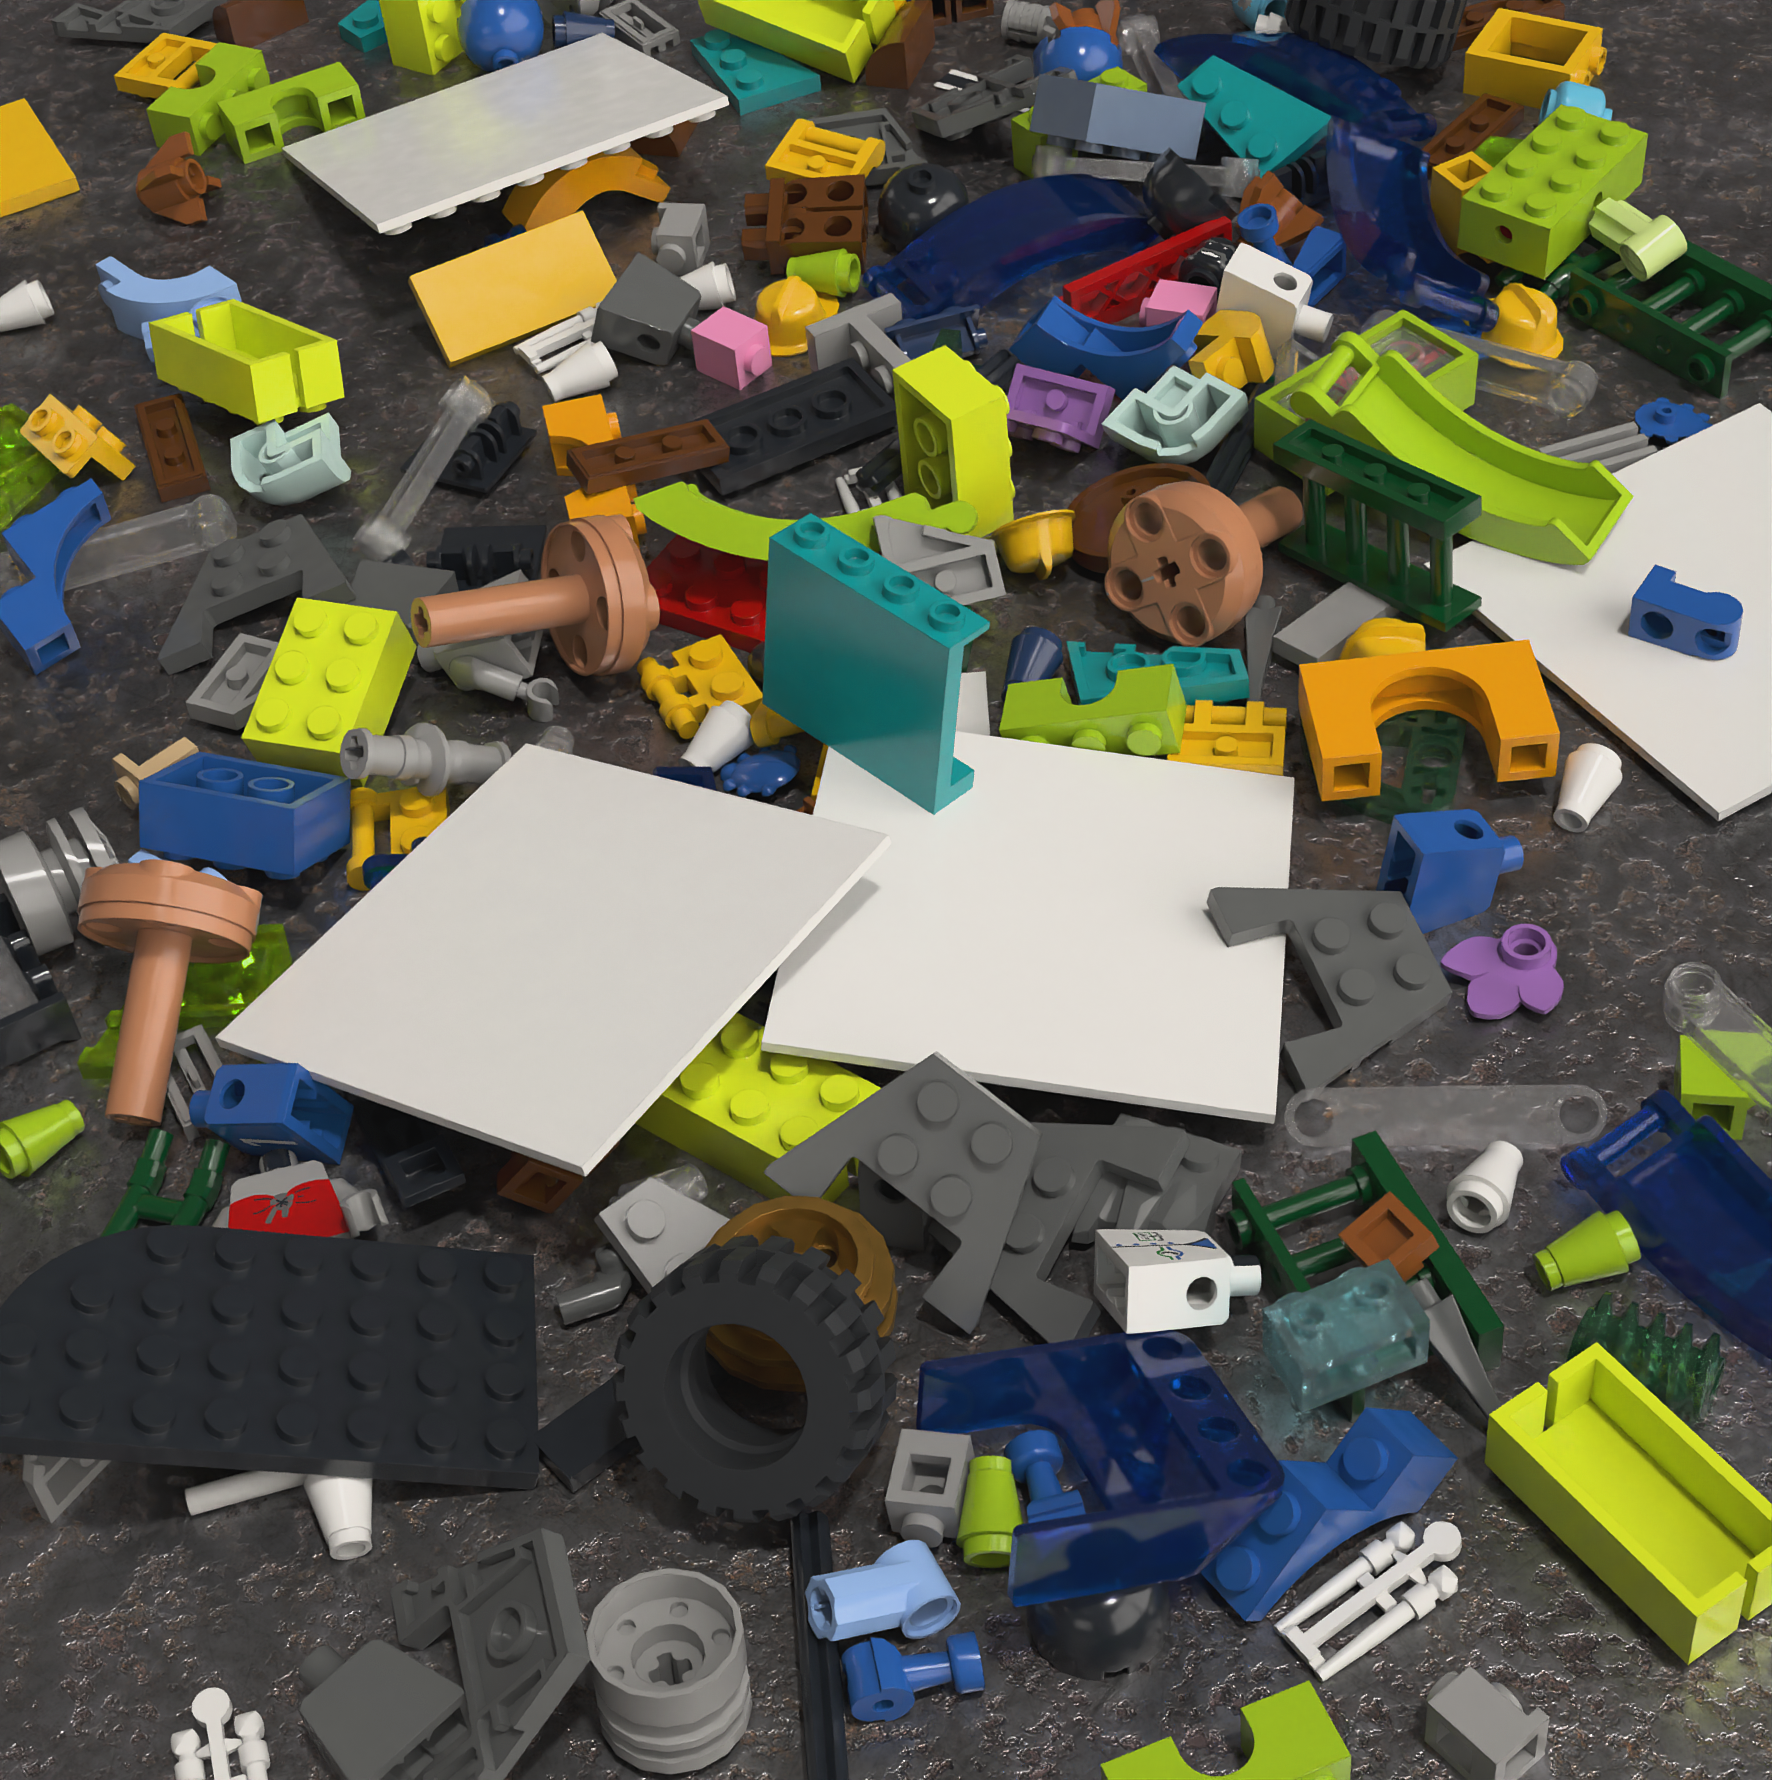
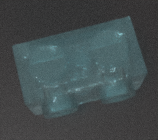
M1389 1258L1365 1268L1356 1267L1349 1269L1333 1281L1303 1293L1292 1292L1286 1294L1274 1304L1263 1308V1352L1301 1413L1428 1362L1430 1319Z

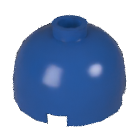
M536 0L464 1L460 7L461 15L457 18L458 38L466 56L474 65L484 71L494 72L538 55L543 44L544 22L542 10Z
M1088 26L1068 27L1060 30L1059 38L1053 39L1048 43L1047 36L1039 42L1033 52V77L1035 78L1039 74L1047 73L1062 66L1075 70L1078 80L1089 81L1101 75L1105 70L1117 66L1122 69V49L1119 44L1116 46L1111 43L1110 34L1104 30Z

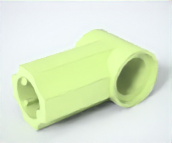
M1610 197L1596 206L1595 214L1589 222L1592 237L1618 253L1629 272L1640 281L1648 280L1683 255L1688 249L1686 239L1680 228L1668 216L1659 215L1653 220L1623 200L1614 201Z

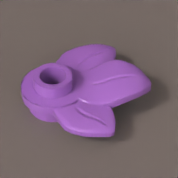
M1533 924L1514 925L1507 929L1500 939L1484 936L1471 937L1451 948L1441 960V968L1471 981L1467 992V1008L1470 1014L1476 1018L1488 1020L1501 1019L1512 1014L1521 1004L1534 1012L1546 1014L1559 1003L1563 994V979L1554 969L1557 962L1556 946L1546 930Z

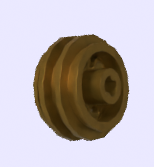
M786 1195L753 1204L720 1227L705 1246L706 1248L715 1243L722 1247L733 1237L747 1235L756 1237L759 1246L772 1235L792 1239L795 1243L793 1252L801 1255L812 1246L830 1256L827 1267L837 1275H841L848 1269L862 1283L855 1292L864 1304L875 1300L885 1318L877 1327L879 1336H889L894 1329L898 1302V1292L894 1282V1265L884 1237L858 1212L819 1197ZM736 1324L714 1325L709 1329L706 1339V1350L730 1375L762 1389L806 1392L803 1377L793 1358L770 1336L754 1328Z

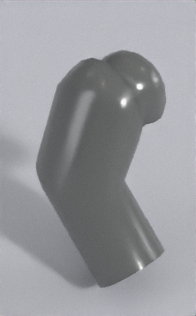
M610 1242L600 1246L596 1251L595 1256L600 1268L596 1271L590 1283L555 1294L565 1326L614 1310L622 1304L636 1277Z

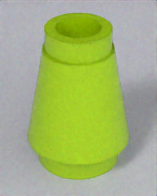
M843 248L799 257H790L787 263L786 276L787 278L792 275L799 276L803 282H806L817 292L845 297L847 293H855L858 290L861 267L857 254L848 253Z
M65 1099L57 1104L1 1121L0 1172L8 1179H13L20 1174L29 1177L73 1140L76 1135L83 1132L85 1129L84 1121L76 1106L71 1101Z
M1615 1210L1606 1215L1601 1211H1596L1544 1247V1250L1533 1254L1532 1258L1540 1279L1551 1292L1560 1287L1564 1288L1627 1273L1629 1271L1628 1264L1640 1260L1641 1253L1628 1222L1618 1210Z
M1001 1456L973 1458L969 1461V1474L967 1476L956 1544L963 1549V1560L968 1565L981 1568H1001L1015 1565L1021 1561V1548L1028 1543L1014 1475L1012 1474L1011 1460Z

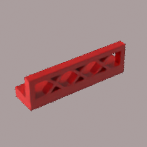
M1224 216L1205 222L1062 286L1063 295L1058 298L1087 317L1112 325L1140 312L1143 299L1151 297L1160 279L1179 282L1178 272L1182 261L1203 240L1211 237H1223L1232 241V221Z

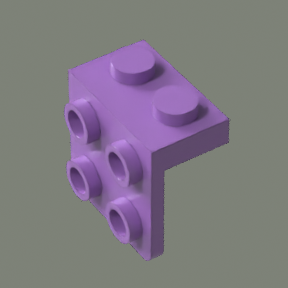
M1016 363L1007 395L1010 407L1007 414L1008 435L1031 442L1035 438L1050 443L1049 445L1078 454L1081 445L1099 449L1104 431L1101 423L1108 417L1115 389L1107 385Z

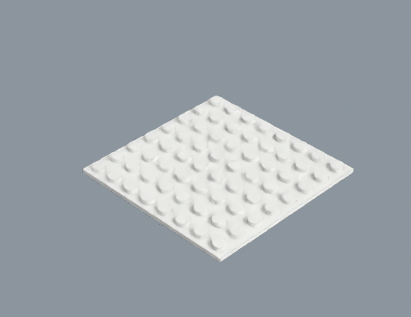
M600 33L282 148V151L288 160L379 234L396 235L409 230L412 227V222L429 216L431 219H438L449 216L457 210L456 206L470 200L474 202L492 200L501 194L500 189L516 183L518 186L538 183L544 179L543 173L557 168L561 170L579 168L588 162L587 157L600 152L604 154L622 152L631 146L630 141L644 136L647 138L665 136L674 130L673 125L687 120L696 123L711 119L716 115L715 110L728 106L729 101L727 95L604 33Z
M1760 403L1612 473L1634 497L1592 559L1584 565H1565L1528 558L1494 548L1476 540L1453 550V584L1482 597V606L1472 612V614L1505 642L1529 640L1539 671L1717 821L1772 793V411ZM1430 561L1423 566V569L1430 572ZM1655 564L1676 571V583L1706 593H1726L1735 597L1742 604L1743 617L1737 651L1732 656L1720 660H1710L1695 655L1689 656L1628 636L1632 597Z
M956 731L953 756L975 770L973 788L933 815L828 746L813 815L889 834L892 844L778 967L761 1042V1051L900 1071H908L938 1051L977 1082L1274 1124L1277 1102L1286 933H1278L1227 947L1206 902L1210 889L1217 887L1288 889L1294 777Z
M526 743L215 1038L220 1047L267 1064L299 1063L309 1071L312 1079L586 1177L892 844L890 836L886 833Z

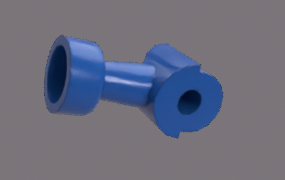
M1263 203L1245 208L1237 218L1241 236L1246 241L1252 242L1253 248L1293 266L1282 247L1276 245L1273 238L1279 229L1276 209L1269 204Z
M1031 1430L1013 1438L1004 1449V1457L1011 1460L1014 1479L1022 1484H1027L1031 1501L1027 1506L1031 1551L1036 1561L1060 1537L1079 1529L1090 1528L1078 1489L1064 1493L1056 1477L1064 1461L1056 1435L1047 1430Z
M974 1630L948 1636L946 1639V1651L901 1655L897 1648L885 1639L871 1637V1641L862 1642L848 1648L841 1657L842 1669L848 1682L847 1694L853 1717L862 1721L884 1719L885 1722L898 1719L908 1713L914 1706V1692L952 1681L955 1691L959 1694L985 1690L983 1666Z

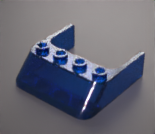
M1164 1330L1132 1334L1123 1332L931 1360L922 1363L920 1366L916 1415L917 1430L961 1434L1014 1425L1033 1424L1046 1427L1056 1432L1064 1440L1106 1511L1021 1524L1013 1529L1007 1594L1015 1607L1166 1581H1180L1197 1575L1282 1496L1285 1482V1473L1282 1466L1196 1344L1190 1338L1177 1331Z

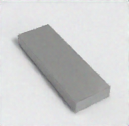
M1348 581L1273 636L1272 652L1297 665L1335 661L1339 658L1346 640L1363 622L1373 618H1393L1401 611Z

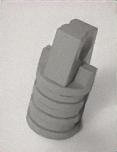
M1017 0L1007 1L1001 21V36L1003 39H1012L1017 42L1024 41L1028 44H1039L1047 36L1048 43L1060 36V31L1052 20L1048 5L1042 6L1041 4H1030L1029 2H1018Z

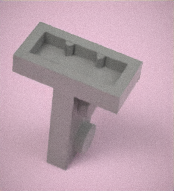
M889 293L806 326L810 368L816 372L852 357L895 401L892 369L911 361V359L884 334V330L902 320L901 302L892 293Z

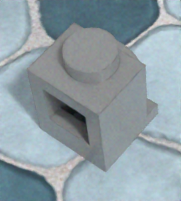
M659 202L657 209L660 225L653 228L651 236L653 255H657L656 261L659 265L674 275L684 276L702 267L711 244L705 204Z
M901 1429L885 1504L892 1531L900 1532L905 1541L920 1540L925 1542L928 1548L940 1545L943 1537L957 1538L967 1476L969 1474V1461L975 1458L970 1435Z
M1468 1666L1460 1674L1456 1671L1448 1672L1436 1682L1427 1695L1425 1701L1427 1714L1424 1741L1467 1780H1518L1545 1755L1550 1717L1539 1707L1527 1716L1523 1712L1521 1704L1510 1690L1498 1682L1489 1683L1471 1666Z

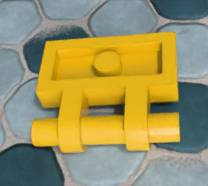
M721 634L671 652L673 668L668 669L665 666L659 665L653 657L644 658L637 665V671L641 676L640 685L649 699L659 703V714L666 726L671 730H676L683 739L695 736L700 727L698 723L703 722L712 706H720L724 701L729 700L743 707L752 716L763 699L762 692ZM689 691L692 696L688 698L681 693Z
M1196 700L1195 705H1187L1180 753L1167 754V760L1283 776L1287 708L1265 707L1264 701H1247V707L1213 706V700Z

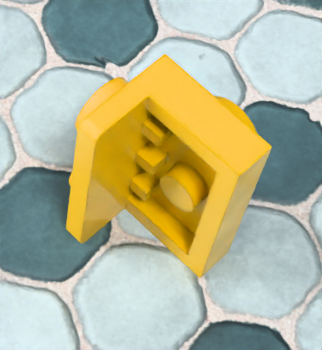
M51 394L39 407L33 410L27 422L20 429V433L69 478H74L91 457L122 481L136 467L121 453L126 444L106 427L102 426L100 428L102 423L81 405H78L72 411Z

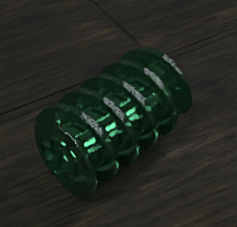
M1606 1291L1594 1306H1590L1586 1310L1573 1337L1566 1362L1597 1342L1636 1379L1639 1377V1381L1656 1397L1666 1387V1406L1672 1412H1680L1693 1398V1417L1695 1421L1702 1423L1716 1399L1725 1372L1726 1359L1720 1356L1721 1335L1713 1332L1705 1343L1698 1348L1693 1346L1692 1323L1686 1322L1674 1337L1666 1335V1313L1659 1311L1647 1327L1639 1325L1640 1303L1632 1301L1620 1317L1613 1314V1293Z

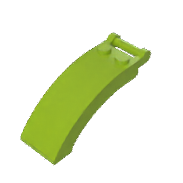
M1345 331L1338 336L1331 345V355L1312 379L1309 382L1300 384L1290 397V406L1300 417L1312 418L1324 426L1482 496V515L1462 528L1458 533L1513 554L1552 563L1584 565L1592 559L1634 497L1598 460L1583 463L1554 457L1516 443L1489 429L1445 398L1399 352L1387 350L1379 356L1358 334L1351 331ZM1347 367H1353L1360 376L1340 402L1336 404L1327 393Z
M682 481L633 498L636 508L641 513L680 536L723 552L767 561L769 537L798 521L766 518L732 509L701 494L697 485H687ZM910 493L858 512L820 518L876 553L881 552L872 519L875 516L884 515L919 525H927L945 530L949 529L958 534H967L973 531L978 523V513L968 502L954 501L931 509L928 500L918 493Z

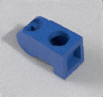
M1655 564L1632 597L1628 636L1689 656L1695 655L1710 660H1720L1732 656L1737 651L1743 617L1742 604L1735 597L1726 593H1706L1676 583V571Z

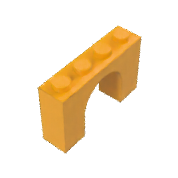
M1529 640L1299 664L1298 709L1321 801L1380 795L1382 750L1376 728L1392 716L1413 710L1443 711L1459 716L1471 723L1484 739L1497 783L1556 776L1560 731Z

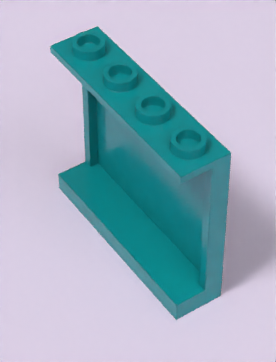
M809 513L769 537L762 704L935 815L973 788L975 770L953 756L963 651L966 644L989 630L990 621L812 513Z

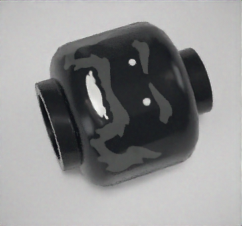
M1211 237L1203 240L1182 261L1178 272V281L1217 287L1218 303L1224 269L1238 248V245L1223 237Z

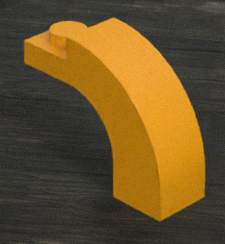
M629 147L615 154L600 152L587 157L588 162L576 169L561 170L557 168L543 173L544 179L532 185L518 186L516 184L502 213L521 233L575 214L590 198L606 191H625L659 203L665 201L671 187L657 175L659 171L657 166L643 159Z

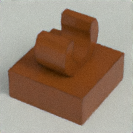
M1391 1191L1338 1234L1344 1247L1387 1291L1398 1281L1402 1284L1406 1283L1424 1267L1422 1261L1439 1248L1435 1236Z

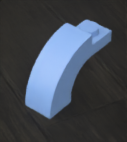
M112 256L95 264L101 281L98 285V291L105 304L112 310L117 329L144 340L142 323L190 312L194 304L204 298L219 295L225 296L230 300L235 299L242 302L237 283L210 265L185 277L160 280L143 277Z

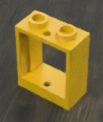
M1498 8L1465 52L1463 93L1479 97L1487 93L1523 106L1541 109L1548 89L1555 90L1564 81L1589 86L1594 75L1602 73L1607 56V49L1601 47L1603 28Z

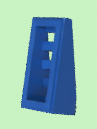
M1315 226L1305 240L1292 267L1310 275L1313 280L1308 306L1314 307L1346 276L1345 234Z

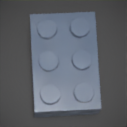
M1039 74L1030 131L1048 134L1046 144L1073 149L1075 146L1076 150L1111 154L1112 156L1145 161L1149 152L1148 162L1155 163L1170 147L1181 158L1196 160L1206 103L1100 83Z

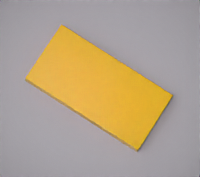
M23 98L0 106V218L78 192L80 188L76 176L26 99Z
M583 210L409 276L408 284L449 368L543 332L577 316L578 311L589 306L596 308V303L603 301L617 282Z

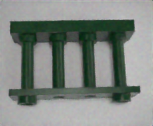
M1686 240L1688 249L1683 255L1649 278L1663 286L1664 289L1642 302L1624 293L1642 282L1634 277L1627 268L1605 281L1578 267L1570 271L1568 314L1719 399L1728 394L1732 361L1762 342L1772 346V285ZM1684 299L1703 308L1681 323L1662 314ZM1723 320L1743 330L1720 345L1700 335Z
M1311 419L1273 443L1274 463L1302 475L1305 524L1278 542L1279 552L1346 584L1349 581L1387 602L1390 606L1443 632H1447L1482 606L1481 596L1453 584V535L1482 515V496ZM1325 486L1344 495L1345 532L1326 523ZM1367 506L1386 515L1387 552L1368 543ZM1409 525L1430 535V572L1410 563Z
M1376 1130L1352 1138L1351 1167L1346 1169L1345 1177L1261 1207L1244 1178L1232 1182V1210L1226 1212V1224L1230 1236L1239 1250L1247 1248L1251 1255L1257 1256L1261 1273L1315 1361V1374L1323 1394L1331 1402L1338 1400L1351 1423L1356 1422L1364 1411L1367 1380L1435 1354L1416 1333H1412L1352 1356L1336 1329L1409 1302L1403 1291L1427 1277L1441 1301L1452 1294L1454 1295L1485 1372L1501 1366L1504 1335L1503 1323ZM1391 1191L1435 1236L1439 1248L1422 1261L1424 1267L1404 1284L1398 1281L1387 1291L1378 1283L1321 1305L1306 1278L1357 1259L1344 1247L1340 1238L1291 1255L1276 1230L1354 1201L1359 1206L1366 1204L1369 1209Z

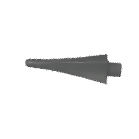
M1259 595L1253 607L1244 616V638L1250 698H1246V707L1247 701H1261L1265 679L1274 654L1272 652L1273 636L1282 630L1278 625L1282 606L1275 607L1276 601L1269 595Z
M1425 1277L1403 1291L1417 1316L1406 1323L1442 1362L1488 1420L1489 1414L1502 1405L1473 1345L1454 1295L1452 1294L1441 1301L1429 1280Z

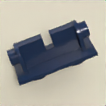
M979 304L964 308L961 306L949 307L937 315L918 320L914 318L903 319L884 330V334L911 360L944 345L960 358L978 355L981 348L988 347L984 328L978 329Z

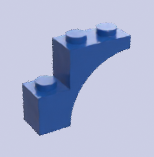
M1053 296L1025 323L1010 346L1009 351L1026 366L1078 378L1088 369L1103 384L1114 388L1115 394L1121 400H1124L1134 388L1147 393L1167 372L1166 369L1171 365L1178 368L1183 366L1198 347L1193 340L1203 322L1188 309L1173 320L1159 325L1137 328L1116 326L1087 317L1065 304L1057 296Z
M92 479L77 487H70L64 490L53 502L33 514L21 516L10 528L1 533L12 561L29 582L23 586L12 587L1 596L0 630L35 676L81 648L73 625L65 614V582L69 568L82 545L100 527L112 520L103 492Z
M1366 1407L1326 1463L1278 1460L1199 1571L1244 1621H1262L1280 1597L1309 1568L1342 1542L1382 1520L1407 1513H1418L1458 1457L1411 1411Z

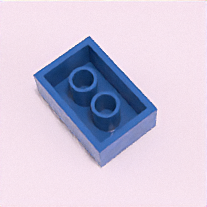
M197 752L139 781L140 848L162 851L163 857L170 860L199 858L213 861L214 866L219 869L238 870L248 867L264 870L265 875L272 879H293L298 877L303 870L317 862L327 860L330 854L350 843L351 778Z

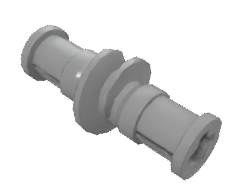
M416 723L404 735L393 736L372 735L366 728L348 730L343 738L340 749L341 767L348 778L362 780L369 774L382 775L388 779L400 780V783L408 786L416 785L419 792L426 797L439 795L446 787V784L462 785L464 783H475L483 785L512 757L508 746L504 742L495 741L485 743L484 745L468 744L466 741L446 740L444 733L438 726L430 723Z

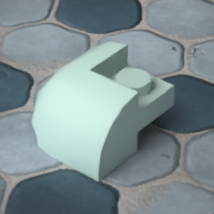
M1173 365L1147 393L1134 388L1101 424L1104 431L1113 441L1147 460L1157 463L1187 465L1210 453L1248 412V400L1245 392L1207 372L1199 379Z
M329 412L285 433L276 420L272 419L230 439L231 470L233 476L241 488L260 502L279 506L301 503L350 480L351 470L341 457L339 426Z

